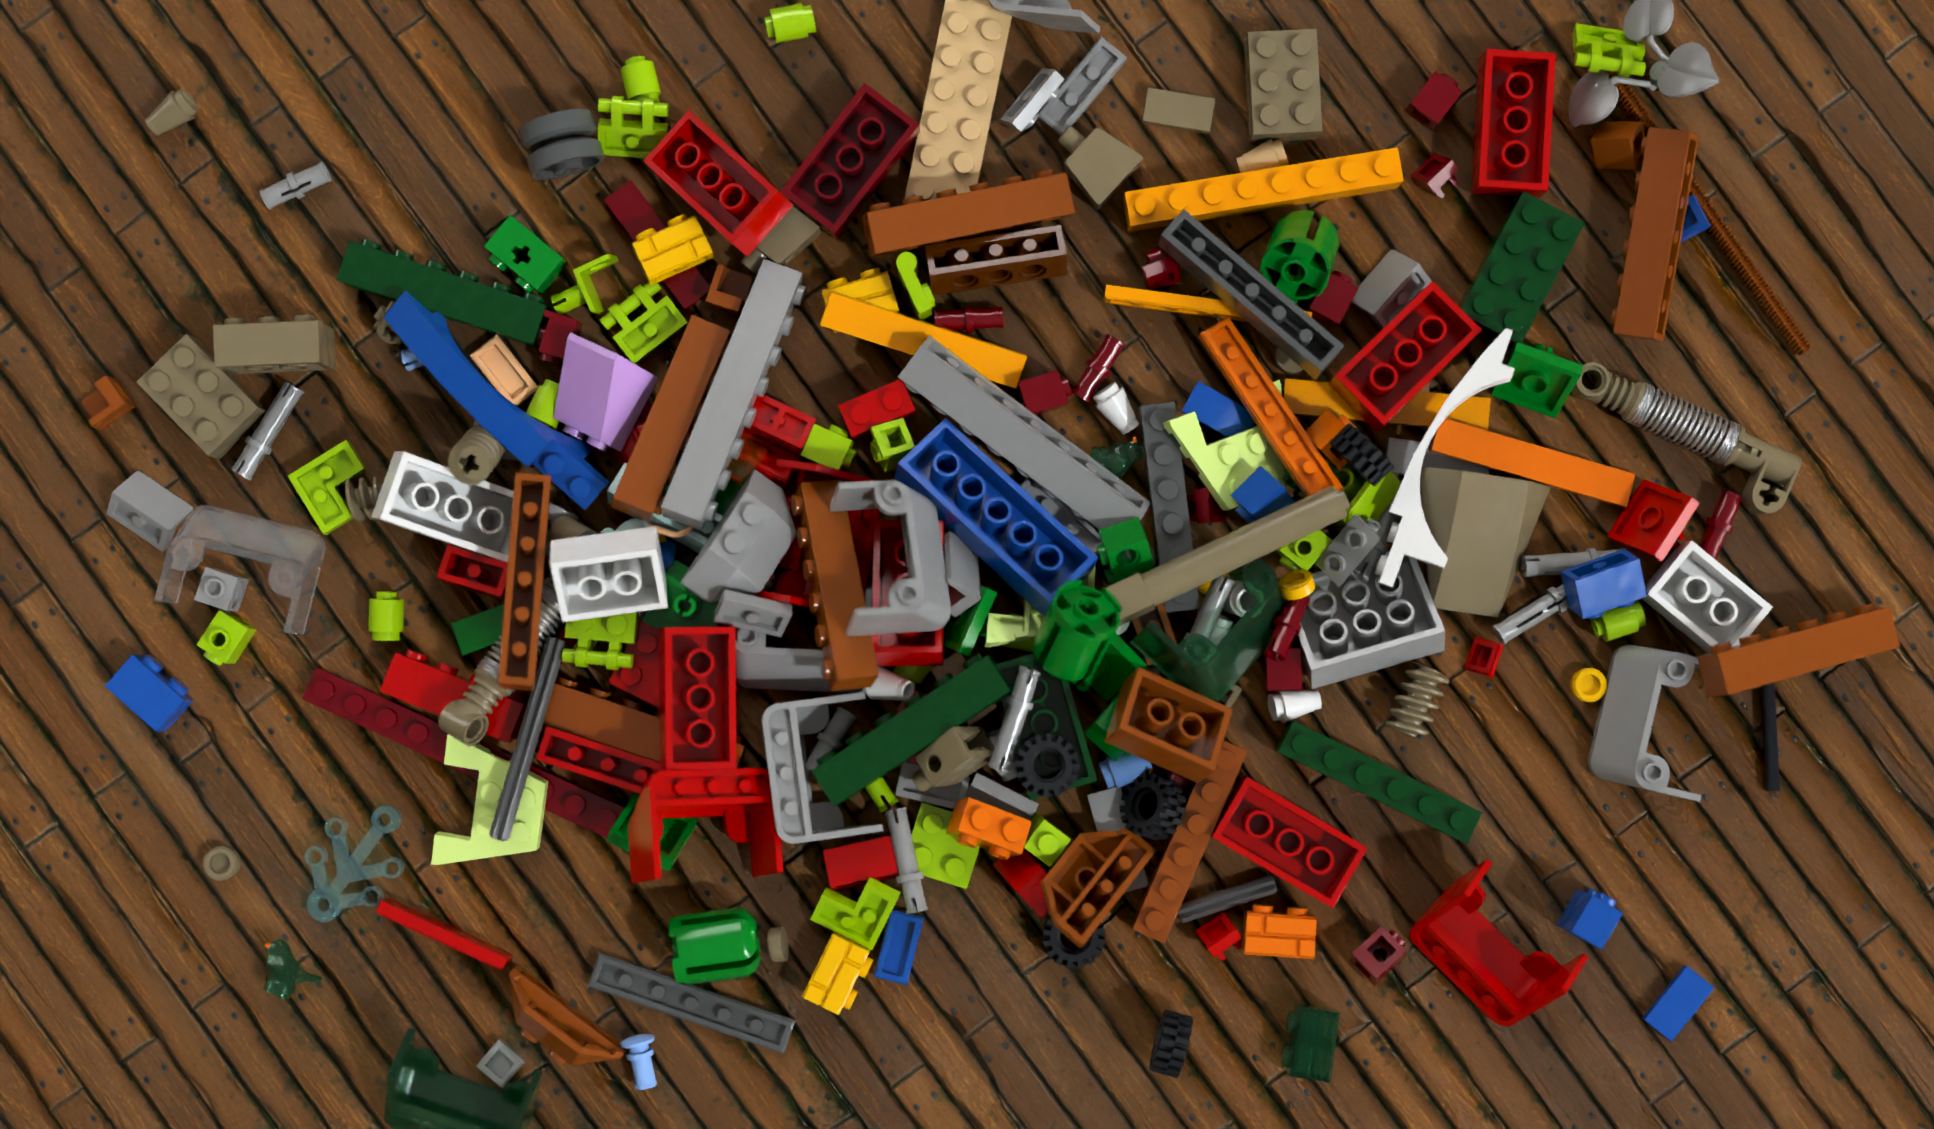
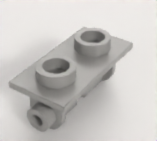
M1355 514L1315 561V564L1340 587L1381 539L1378 531L1380 524L1372 518H1369L1368 521H1363Z

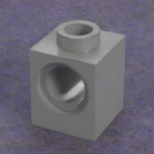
M205 567L194 600L226 611L238 612L249 579L217 568Z

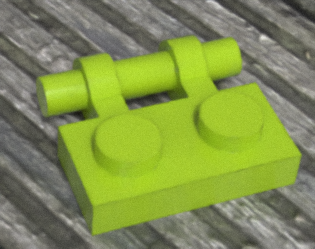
M1575 23L1572 32L1573 51L1576 53L1574 66L1586 67L1587 71L1598 73L1599 70L1617 72L1618 76L1627 78L1630 74L1644 75L1646 63L1642 62L1646 52L1644 40L1633 42L1628 39L1624 30Z
M613 96L612 99L599 98L598 112L611 113V119L600 118L598 123V140L601 142L604 155L646 158L668 133V123L655 122V116L668 117V103H657L655 99L644 98L643 101L624 100V96ZM624 114L642 115V121L624 120Z
M646 283L644 286L639 284L633 289L634 293L619 305L617 303L613 304L608 308L610 312L599 319L607 330L617 323L621 325L623 329L613 336V339L630 361L636 365L688 325L687 320L668 296H665L658 303H655L651 298L662 289L658 283L652 286L649 283ZM641 304H644L647 311L631 322L627 315Z
M639 612L567 621L565 638L578 639V646L576 649L564 648L562 651V662L575 663L576 667L587 668L589 664L606 666L607 670H619V667L632 668L634 655L621 653L622 643L636 644ZM592 640L609 642L608 651H591Z

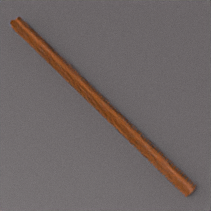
M1607 71L1610 79L1618 76L1617 72ZM1615 84L1619 91V101L1617 103H1622L1620 107H1624L1622 110H1627L1625 114L1629 113L1627 117H1631L1630 121L1634 120V122L1643 123L1645 136L1648 135L1649 127H1660L1659 125L1655 127L1657 122L1653 123L1655 119H1651L1652 115L1648 116L1650 112H1646L1647 108L1643 109L1645 104L1641 105L1642 101L1638 102L1640 100V97L1636 98L1638 94L1633 95L1635 90L1630 92L1633 87L1628 88L1630 86L1628 84ZM1696 178L1692 179L1689 196L1694 195L1699 201L1711 225L1708 228L1710 229L1708 233L1713 232L1710 236H1715L1713 240L1718 239L1715 243H1720L1718 247L1723 246L1720 250L1725 249L1723 254L1728 253L1725 257L1730 256L1728 261L1732 260L1730 264L1735 263L1733 268L1737 267L1735 272L1740 270L1737 275L1742 274L1740 279L1744 278L1742 282L1747 281L1744 285H1749L1747 289L1752 288L1749 292H1754L1752 296L1757 295L1754 299H1759L1757 303L1762 302L1759 306H1764L1762 310L1767 309L1764 313H1769L1767 317L1772 316L1769 320H1774L1772 324L1777 323L1774 326L1775 328L1779 327L1777 331L1782 330L1779 335L1784 334L1781 338L1787 337L1784 342L1789 341L1786 345L1791 344L1789 349L1794 348L1791 351H1796L1794 356L1804 354L1811 348L1812 343L1809 344L1810 341H1806L1807 336L1804 337L1805 333L1801 334L1802 329L1799 330L1800 326L1796 327L1797 322L1794 323L1795 319L1791 320L1792 315L1789 316L1790 312H1787V308L1784 309L1785 305H1782L1783 302H1779L1780 298H1777L1778 295H1774L1775 291H1772L1773 288H1769L1770 283L1767 284L1768 281H1764L1765 276L1762 277L1763 273L1759 274L1760 269L1757 270L1758 266L1754 267L1755 262L1752 263L1753 259H1750L1751 256H1747L1748 252H1745V248L1742 249L1743 245H1740L1741 242H1737L1738 238H1735L1736 235H1732L1733 231L1730 232L1731 228H1727L1728 224L1725 225L1726 220L1722 221L1723 217L1719 218L1721 216V213L1717 214L1719 210L1714 211L1716 209V206L1712 207L1714 203L1709 204L1711 202V199L1707 200L1709 196L1704 197L1706 195V192L1702 193L1704 189L1699 190L1701 188V185L1697 186L1699 182L1694 183Z

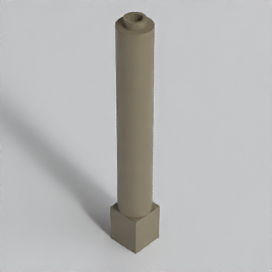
M1331 485L1141 575L1140 573L1134 574L1107 587L1106 589L1116 597L1122 607L1119 614V626L1155 610V606L1346 518L1345 510L1350 508V504L1342 489L1336 491Z

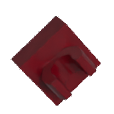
M1433 153L1410 177L1418 187L1428 190L1432 195L1442 199L1445 195L1440 187L1445 182L1455 187L1458 182L1454 174L1459 169L1452 159Z
M1159 247L1146 252L1149 259L1147 260L1148 265L1143 266L1142 270L1147 290L1158 291L1181 282L1180 267L1175 259L1171 256L1164 258Z
M1207 487L1194 489V495L1186 496L1187 502H1195L1196 513L1189 515V521H1198V524L1226 521L1225 510L1222 511Z

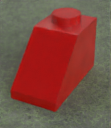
M1025 848L1021 855L1009 857L1008 860L998 858L992 864L1041 917L1049 911L1040 884L1048 872Z

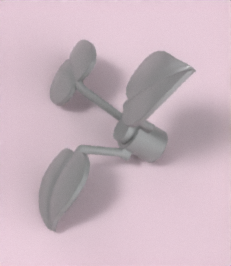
M1636 0L1629 7L1624 17L1623 30L1628 39L1633 42H1641L1647 38V43L1660 59L1650 69L1649 75L1651 80L1644 81L1614 76L1610 79L1608 72L1605 70H1599L1598 73L1588 72L1575 85L1569 100V121L1573 127L1593 124L1606 118L1617 104L1619 91L1615 84L1618 83L1646 87L1652 91L1658 88L1663 95L1669 98L1692 95L1719 83L1710 56L1702 45L1695 42L1683 44L1676 48L1670 57H1667L1656 44L1654 36L1664 34L1672 24L1674 17L1672 0Z

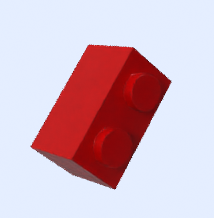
M901 379L838 405L853 441L870 434V429L873 426L900 418L906 419L916 414L909 393Z
M447 545L436 578L447 584L505 601L508 562Z

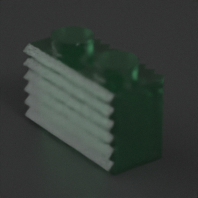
M1295 1003L1294 1011H1288L1286 1032H1291L1289 1046H1283L1281 1054V1066L1286 1067L1285 1072L1288 1076L1324 1082L1331 1081L1340 1012L1337 1009Z

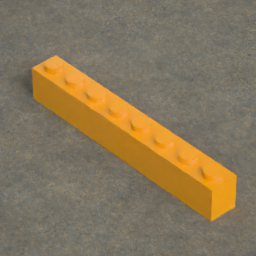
M1398 147L1127 191L1124 193L1122 200L1127 230L1130 233L1169 226L1183 209L1197 221L1397 189L1404 180Z

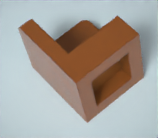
M1602 123L1590 139L1596 167L1598 169H1636L1644 158L1641 156V143L1645 137L1643 123Z
M718 263L706 303L710 307L740 316L753 282L752 276L728 269L725 264Z
M107 375L94 383L98 390L82 401V405L91 416L88 423L92 428L99 430L105 429L136 407L118 380Z

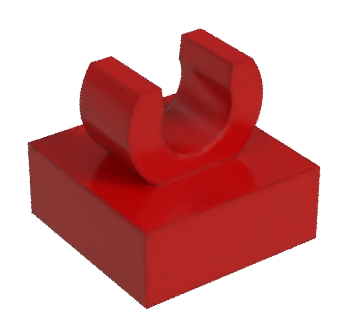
M1224 911L1195 930L1213 958L1217 956L1220 960H1224L1226 957L1223 951L1232 945L1237 950L1241 948L1239 940L1242 937Z

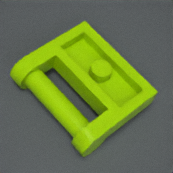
M903 252L896 260L898 275L917 318L926 321L933 318L932 308L936 306L934 303L935 299L927 282L921 285L918 280L917 259L915 255L911 252Z

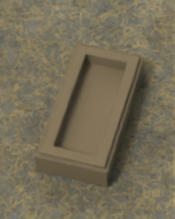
M1148 87L1142 123L1209 134L1216 98Z

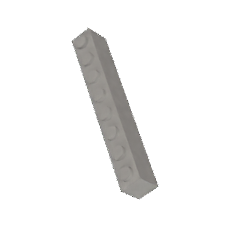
M763 259L661 505L663 517L701 531L706 521L710 523L713 521L718 508V503L715 502L718 491H725L730 480L731 471L727 469L731 459L737 460L743 448L744 440L740 439L744 428L750 429L755 419L757 409L753 408L756 397H763L766 392L769 378L765 376L770 365L776 366L782 351V347H779L778 344L782 335L788 336L791 331L794 317L790 315L794 305L800 306L804 299L807 287L803 285L802 272Z
M928 336L899 374L898 378L904 381L905 386L910 391L924 396L932 402V406L938 412L949 415L959 423L963 431L969 435L977 436L987 444L992 453L1006 458L1015 465L1016 470L1021 475L1034 479L1049 496L1059 498L1070 507L1077 517L1087 519L1097 527L1098 531L1139 517V520H1141L1151 503L932 336Z

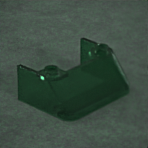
M1261 558L1229 572L1237 580L1242 581L1245 591L1256 602L1216 646L1201 634H1190L1177 645L1152 621L1130 642L1173 683L1213 701H1220L1267 648L1275 629L1273 622L1277 616L1281 615L1284 607L1276 574Z
M408 1028L387 1074L384 1120L387 1125L393 1129H528L539 1097L542 1071L535 1070L530 1083L522 1080L510 1082L505 1086L504 1091H500L440 1071L439 1061L432 1051L426 1048H414L416 1030Z

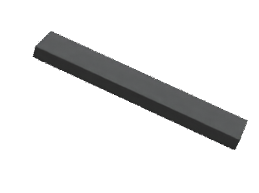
M602 952L598 954L587 985L782 1054L785 1053L796 1019L695 984L680 985V983L676 982L675 977Z

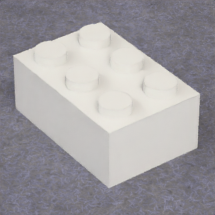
M657 526L551 540L550 567L562 622L668 608L667 580Z
M1692 540L1680 542L1681 545L1671 553L1645 585L1647 597L1641 599L1707 653H1711L1709 646L1731 642L1732 647L1740 645L1739 638L1750 636L1773 606Z

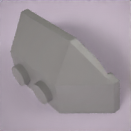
M754 469L689 567L680 584L707 603L719 601L724 589L748 595L761 592L797 536L783 489Z

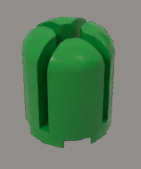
M1309 210L1293 211L1278 221L1260 267L1263 277L1295 304L1298 300L1309 299L1315 295L1318 297L1327 287L1340 244L1337 230L1331 221L1323 215L1315 228L1312 240L1306 238L1314 215V211ZM1292 264H1299L1295 275H1291L1289 271Z
M1083 580L1068 581L1059 587L1033 641L1034 655L1038 663L1043 664V669L1052 677L1068 682L1079 681L1083 677L1087 678L1096 672L1120 624L1119 614L1122 607L1116 597L1104 587L1099 591L1090 586L1081 585Z
M736 907L678 915L669 918V937H673L674 958L672 959L676 982L680 983V985L748 977L756 972L761 958L760 939L756 919L747 909Z

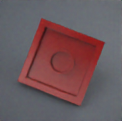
M1643 479L1607 537L1618 545L1662 562L1669 550L1677 549L1681 545L1677 538L1681 541L1684 540L1685 535L1682 530L1697 509L1699 503L1689 495Z

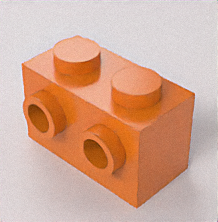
M968 797L956 801L946 834L958 838L957 842L971 848L979 846L989 850L988 854L993 857L1008 860L1009 857L1022 854L1032 821Z

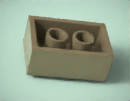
M1317 29L1248 32L1244 40L1249 143L1266 142L1269 139H1272V142L1281 139V141L1317 140L1322 133Z
M313 315L294 316V321L291 322L281 321L280 317H260L259 323H246V319L228 318L224 319L223 325H213L214 367L233 375L336 370L335 329L324 324L323 320H316Z
M185 334L136 381L208 456L221 459L267 412V409L233 374L214 367V355L199 339Z

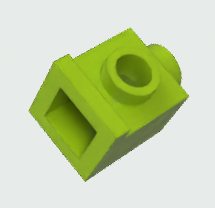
M904 418L879 424L870 429L873 436V441L870 443L871 453L874 460L881 464L884 472L896 469L898 462L915 447Z

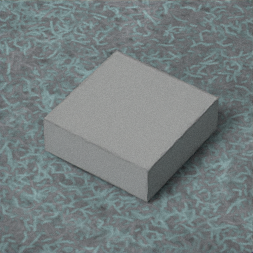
M499 1038L476 1067L503 1088L525 1063L526 1059Z

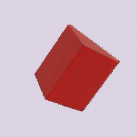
M1475 637L1464 669L1492 679L1504 645Z

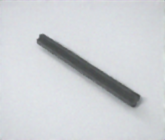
M548 637L544 645L535 676L534 691H531L489 833L490 837L500 841H507L510 838L562 660V651L566 646V642L561 639Z

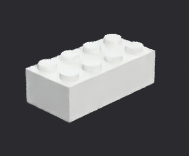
M394 451L371 517L474 553L508 562L514 491L487 481L475 485L464 484L454 478L448 467L407 452Z

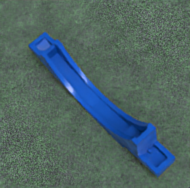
M407 291L401 294L384 316V319L437 381L492 436L527 468L532 464L544 475H551V481L586 510L609 484V481L585 461L595 448L586 441L566 436L549 428L511 403L491 386L463 355L450 334L444 316L438 311L432 314Z

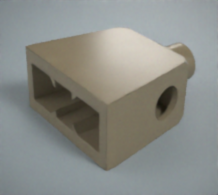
M1071 126L1058 140L1071 153L1064 162V170L1097 211L1142 164L1144 158L1098 127L1087 138H1084Z
M793 206L748 257L745 255L740 263L755 275H757L763 259L786 266L821 234L820 227Z
M982 726L952 727L917 755L916 760L921 769L912 775V780L915 786L922 792H925L932 786H953L988 764L993 754L994 745Z

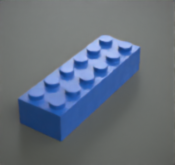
M946 418L897 464L894 479L929 498L936 506L938 519L944 521V525L958 536L962 542L1044 617L1060 586L1068 581L1084 580L1092 572L1098 557Z

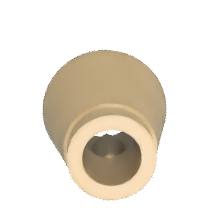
M1269 139L1241 157L1236 158L1241 173L1289 165L1281 139L1273 142L1272 139Z

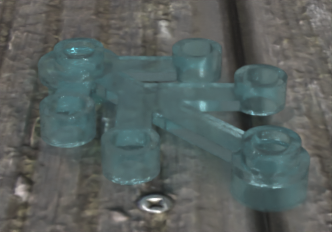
M384 805L375 809L371 816V828L350 857L346 838L348 831L346 820L341 817H335L326 822L325 833L332 839L337 876L329 885L325 867L328 852L324 847L317 845L306 850L304 859L311 866L315 891L310 894L307 900V909L312 918L320 922H328L338 917L342 908L360 905L375 907L384 899L383 890L375 885L369 886L358 893L342 894L349 882L383 876L394 879L402 875L404 864L397 857L388 858L383 863L362 866L384 833L393 832L400 826L402 816L396 807ZM382 813H386L390 817V823L387 826H383L379 821ZM335 821L339 822L342 826V831L339 834H334L331 830V825ZM313 850H318L322 855L318 863L311 859ZM391 861L398 865L396 874H391L387 870V865ZM370 890H374L378 894V899L375 903L367 899V893ZM322 898L327 899L329 902V909L327 911L319 908V901Z

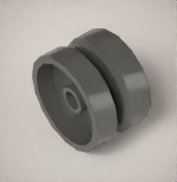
M570 109L554 112L535 118L519 128L518 132L523 148L533 152L527 159L531 178L535 180H550L572 176L592 169L604 161L605 156L601 142L591 138L597 129L592 111L589 109Z

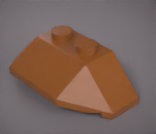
M1126 828L1119 831L1080 833L1040 882L1053 925L1081 948L1148 863L1156 850L1139 835L1133 834V832L1128 831Z
M517 965L509 973L515 1023L521 1027L520 1033L533 1043L540 1041L549 1048L547 1051L548 1055L558 1063L564 1064L567 1062L570 1065L620 1059L628 1050V1048L620 1046L619 1040L521 965Z

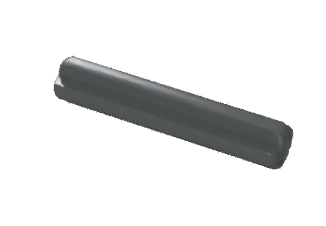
M1267 875L1184 902L1178 911L1179 920L1182 923H1186L1275 894L1277 887L1274 878L1271 875Z

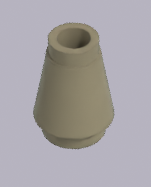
M182 88L176 92L172 90L150 116L145 119V122L149 129L159 136L194 119V114L199 111V108L187 91Z

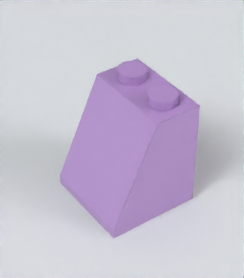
M570 332L566 342L553 418L565 424L564 432L582 440L585 434L589 436L587 443L604 452L608 446L621 452L658 377L624 357Z

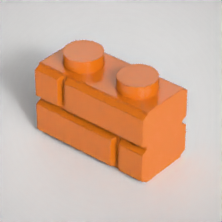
M1253 904L1252 911L1244 910L1241 952L1243 954L1314 959L1317 919L1313 914H1308V908L1287 907V913L1273 912L1274 906Z

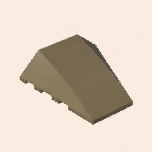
M1422 466L1420 475L1422 495L1420 497L1424 517L1432 536L1448 557L1444 569L1426 563L1428 589L1436 609L1498 618L1520 565L1521 557L1525 553L1551 487L1514 478Z

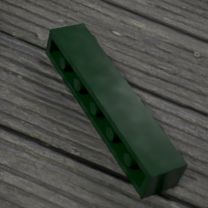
M362 239L360 244L349 241L336 279L340 283L395 302L404 291H407L432 314L438 311L447 319L539 348V345L536 344L537 336L541 326L546 325L548 321L543 317L545 310L551 311L547 305L543 304L544 298L525 292L523 297L511 294V287L492 281L491 286H486L478 283V276L464 271H459L458 276L445 272L446 266L427 260L426 264L422 265L413 262L414 256L394 249L392 255L380 251L382 245L366 239Z
M980 654L973 656L962 664L965 670L955 677L948 673L933 683L935 690L926 696L919 692L903 703L906 709L897 715H894L892 711L888 712L874 722L877 728L865 735L862 730L847 739L845 742L848 747L838 754L833 749L818 758L816 762L819 766L811 772L832 805L838 806L926 749L952 727L961 726L1010 694L1013 689L990 655L984 658Z
M1292 720L1287 722L1274 749L1275 752L1466 844H1468L1482 815V812Z

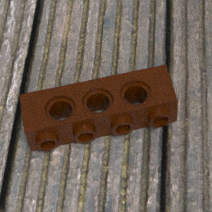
M1061 225L925 246L926 268L933 296L1067 275V251Z

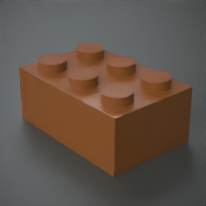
M1138 667L1123 681L1104 742L1199 783L1215 771L1233 709Z

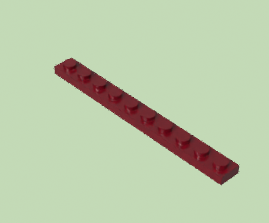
M316 667L302 697L303 700L444 764L448 734L440 729L438 721L320 667ZM482 741L475 744H480L490 749L492 754L506 761H511V754ZM531 764L529 771L549 781L545 804L546 811L603 837H608L609 831L625 806ZM450 766L476 779L479 777L478 770Z

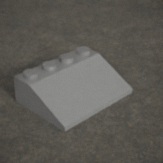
M1390 551L1386 552L1385 556H1389ZM1404 556L1393 588L1379 584L1381 576L1375 574L1379 560L1367 582L1356 579L1358 574L1355 573L1354 576L1349 575L1342 585L1338 587L1323 571L1312 573L1315 589L1308 595L1310 602L1300 621V633L1294 636L1297 648H1301V661L1312 689L1445 651V629L1416 559Z

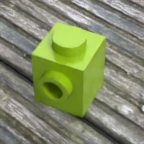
M814 424L802 450L801 457L815 464L842 471L843 467L849 470L857 451L852 449L853 440L847 438L850 432L832 424L829 429Z
M1318 530L1278 549L1276 553L1281 556L1279 563L1290 572L1299 569L1308 571L1333 540L1321 530Z
M219 610L197 643V646L205 650L203 656L219 666L223 662L225 664H235L257 628L230 611Z
M1036 812L1030 820L1032 824L1024 848L1051 867L1068 849V843L1071 839Z

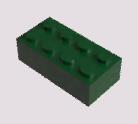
M1525 191L1514 199L1458 305L1482 329L1481 334L1495 340L1507 328L1513 330L1507 348L1513 350L1517 342H1523L1585 223Z
M1034 653L997 664L1012 689L1016 682L1019 666H1025L1029 670L1032 668L1041 672L1031 700L1034 705L1032 710L1027 712L1015 750L1016 754H1018L1022 744L1032 736L1041 733L1057 734L1069 741L1078 755L1079 770L1077 779L1073 782L1071 788L1096 782V774L1069 682L1052 677L1043 669V664L1038 663ZM1007 696L1001 699L1004 713H1006L1008 703H1006ZM1043 751L1034 759V771L1041 778H1053L1061 769V760L1056 753ZM1027 790L1030 800L1043 797Z

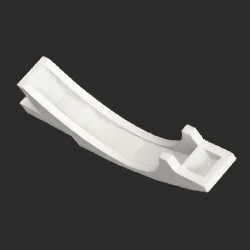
M1506 328L1482 353L1445 400L1413 454L1389 510V514L1402 519L1400 524L1393 522L1387 538V542L1393 543L1389 556L1381 555L1375 572L1376 575L1381 576L1379 584L1393 588L1404 556L1443 569L1445 568L1448 557L1432 536L1421 505L1420 475L1424 456L1438 427L1456 407L1485 389L1511 381L1515 368L1502 364L1513 330Z

